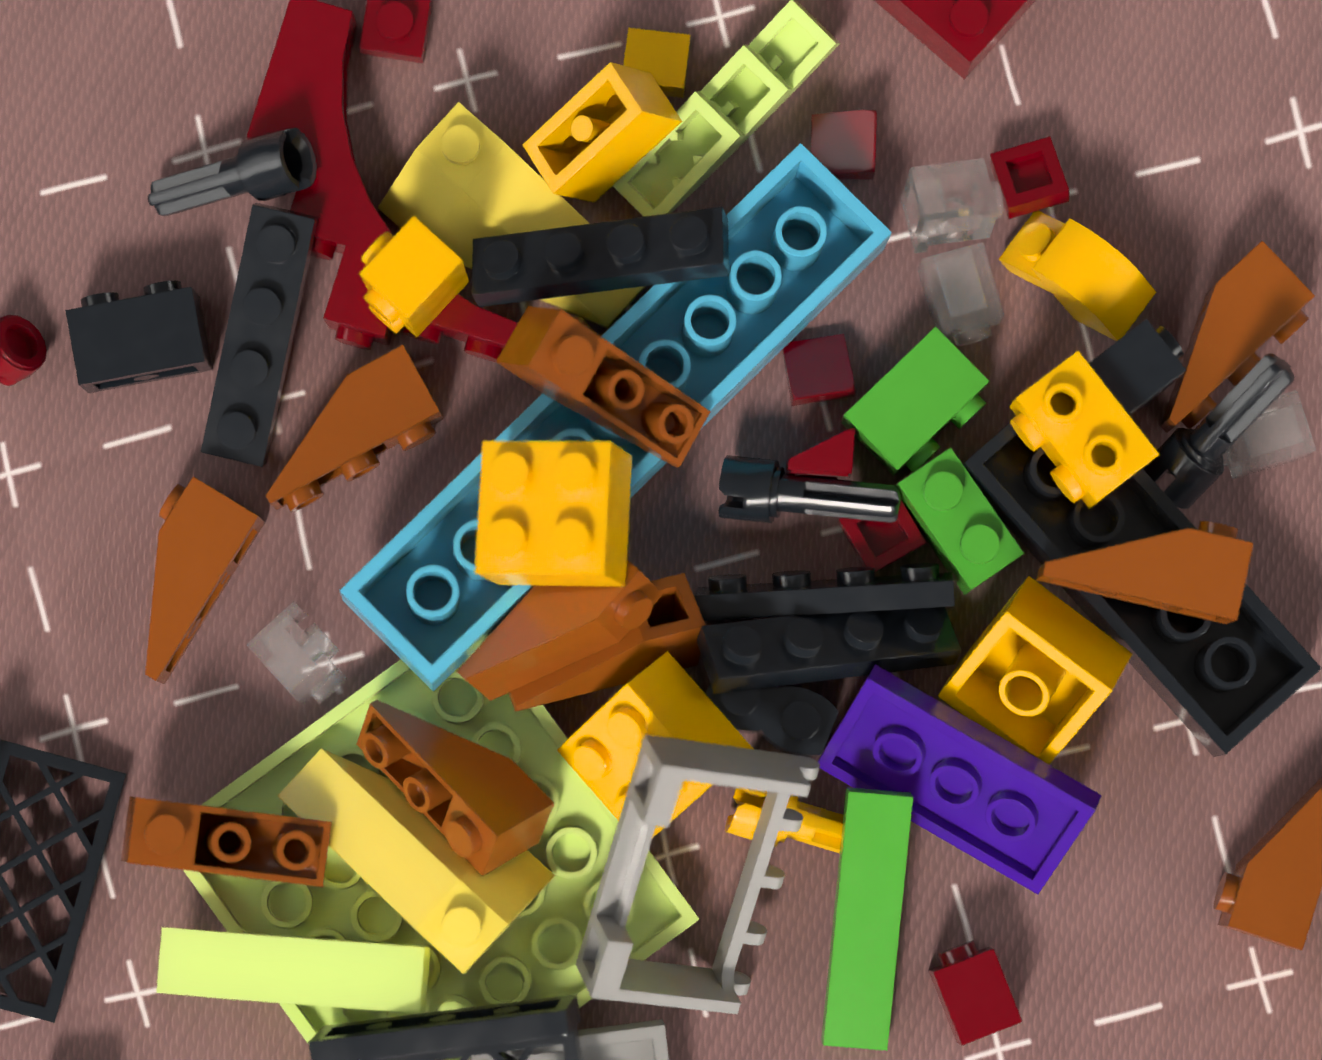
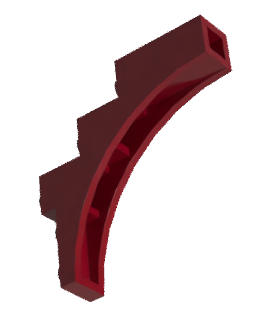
M289 0L246 137L250 139L266 133L291 128H298L305 134L311 143L316 158V179L312 186L296 191L290 210L319 217L311 256L333 260L335 252L343 254L323 319L329 328L337 330L334 339L341 343L364 350H371L373 341L389 346L393 331L369 310L368 307L370 305L363 298L368 290L360 276V272L367 266L362 261V257L368 248L385 232H389L392 236L393 234L372 205L359 175L348 125V71L358 25L351 10L317 0ZM457 294L418 337L414 336L405 326L403 334L432 344H439L441 336L466 342L463 350L465 353L496 362L518 323L480 308Z

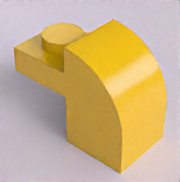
M1039 210L1032 213L999 257V260L1009 272L1052 293L1073 319L1115 341H1118L1126 334L1156 293L1141 272L1103 238L1070 218L1065 224Z

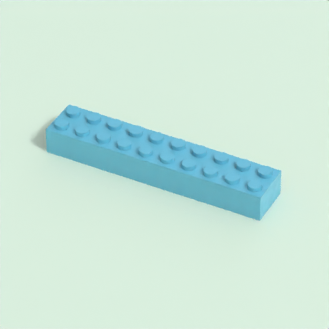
M801 143L726 215L728 218L729 276L654 285L601 336L711 411L702 428L885 249L892 232ZM543 393L494 440L611 441L632 456L630 498L667 463ZM482 453L339 590L342 600L433 692L485 641L535 586L498 585L475 573Z

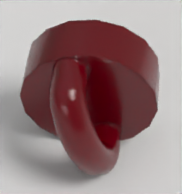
M6 315L0 318V383L5 386H12L36 372L46 361L47 355L45 340L39 330L29 320L18 315Z

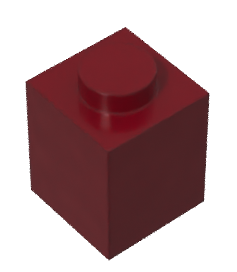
M972 940L938 954L942 965L928 971L958 1044L963 1046L1023 1022L994 948L986 947L977 950L975 942Z

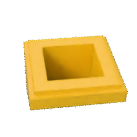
M628 28L623 65L651 73L665 96L684 98L691 35Z

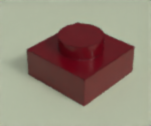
M367 0L359 48L361 54L423 63L433 5L432 0Z
M1050 136L990 154V166L1009 219L1069 202V188Z
M902 500L898 518L892 523L840 518L837 521L864 567H874L875 573L926 543Z

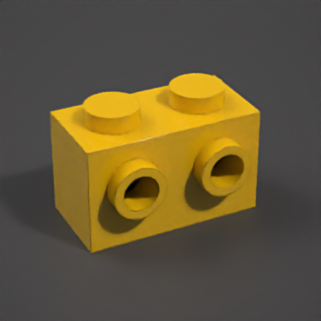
M610 62L522 145L553 194L595 202L672 132L682 120L651 73Z
M415 216L395 236H392L389 232L382 234L362 257V261L367 266L360 272V276L368 290L363 298L370 305L368 307L369 310L395 334L405 326L414 336L418 337L469 282L463 260Z
M1079 351L1024 391L1009 406L1016 414V417L1010 420V423L1020 439L1032 451H1036L1040 447L1044 450L1056 466L1050 474L1059 489L1071 502L1075 503L1082 499L1088 508H1091L1159 455Z

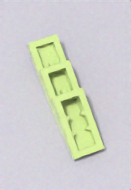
M790 0L749 45H743L701 91H695L676 111L682 122L622 176L613 187L643 217L672 213L784 103L840 43L797 0Z
M162 927L156 993L425 1013L430 947Z

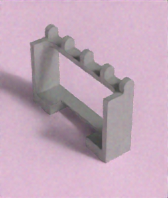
M644 735L576 961V966L591 998L738 1014L741 1002L737 995L742 996L748 993L751 979L746 974L735 971V967L743 944L762 945L767 934L766 927L750 920L760 889H780L782 887L785 872L778 867L768 865L779 830L787 832H798L800 830L803 815L796 810L786 807L790 795L807 797L811 786L808 780H815L820 768V764L816 760L805 756ZM683 780L767 792L712 968L629 959L633 942L625 928L655 827L669 828Z

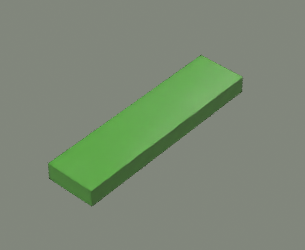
M846 787L821 1037L823 1046L885 1051L888 1049L913 803L911 793Z

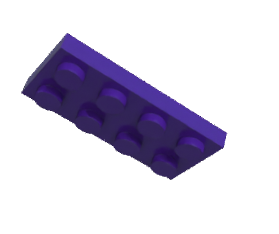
M876 664L817 761L820 764V769L853 788L911 793L913 796L911 821L1037 895L1095 812L1102 796Z

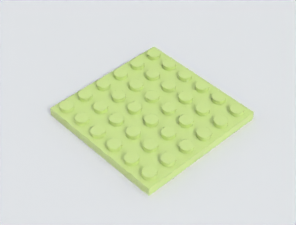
M400 659L202 804V806L299 818L278 797V794L321 748L387 777L380 769L375 768L369 763L363 751L357 745L369 705L376 700L512 759L554 802L539 843L529 848L528 851L545 865L555 877L471 969L464 974L410 925L329 845L323 887L188 870L183 871L227 932L430 947L425 1013L577 994L578 1006L580 1008L592 999L576 966V961L618 820L557 751L568 738L543 705L515 712L509 693L490 701L456 672L464 662L433 692ZM649 850L625 926L633 942L629 959L635 960L647 959L699 920L696 913ZM279 1003L307 1043L326 1025L421 1014ZM461 1057L442 1060H460Z

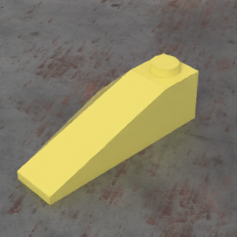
M459 102L414 150L378 206V210L400 229L415 216L463 260L464 266L472 269L473 239L590 224L561 195L553 194L539 174ZM646 286L539 300L608 329Z
M322 748L278 794V797L299 818L331 822L329 846L463 974L471 969L555 877L528 850L486 875L481 876L465 858L457 855L452 850L447 839L422 813L417 812L410 806L405 795L389 778Z

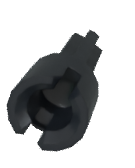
M298 128L266 133L242 142L237 156L153 181L150 184L151 193L147 195L149 205L154 206L158 215L161 216L173 215L245 193H249L257 200L267 201L312 186L316 179V158L311 143Z
M1273 353L1266 354L1195 429L1177 428L1156 450L1159 455L1144 466L1143 470L1154 482L1160 480L1166 473L1172 474L1176 478L1164 493L1178 508L1189 509L1224 472L1222 455L1293 383L1295 376L1291 366L1284 359H1280Z
M727 455L722 465L719 490L727 496V500L719 506L718 512L719 517L723 519L772 524L774 518H779L781 512L892 523L897 520L900 512L901 494L899 488L895 485L785 474V469L780 467L779 461L771 459Z

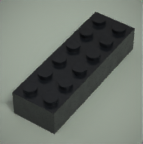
M1011 423L1005 426L963 464L1001 520L1041 565L1049 561L1182 529H1196L1143 468L1091 508H1088L1082 499L1075 503L1071 502L1059 489L1050 474L1056 468L1051 459L1041 447L1036 451L1029 449L1017 435ZM1246 583L1238 618L1229 624H1222L1062 587L1099 629L1133 653L1129 663L1213 757L1226 755L1322 669Z

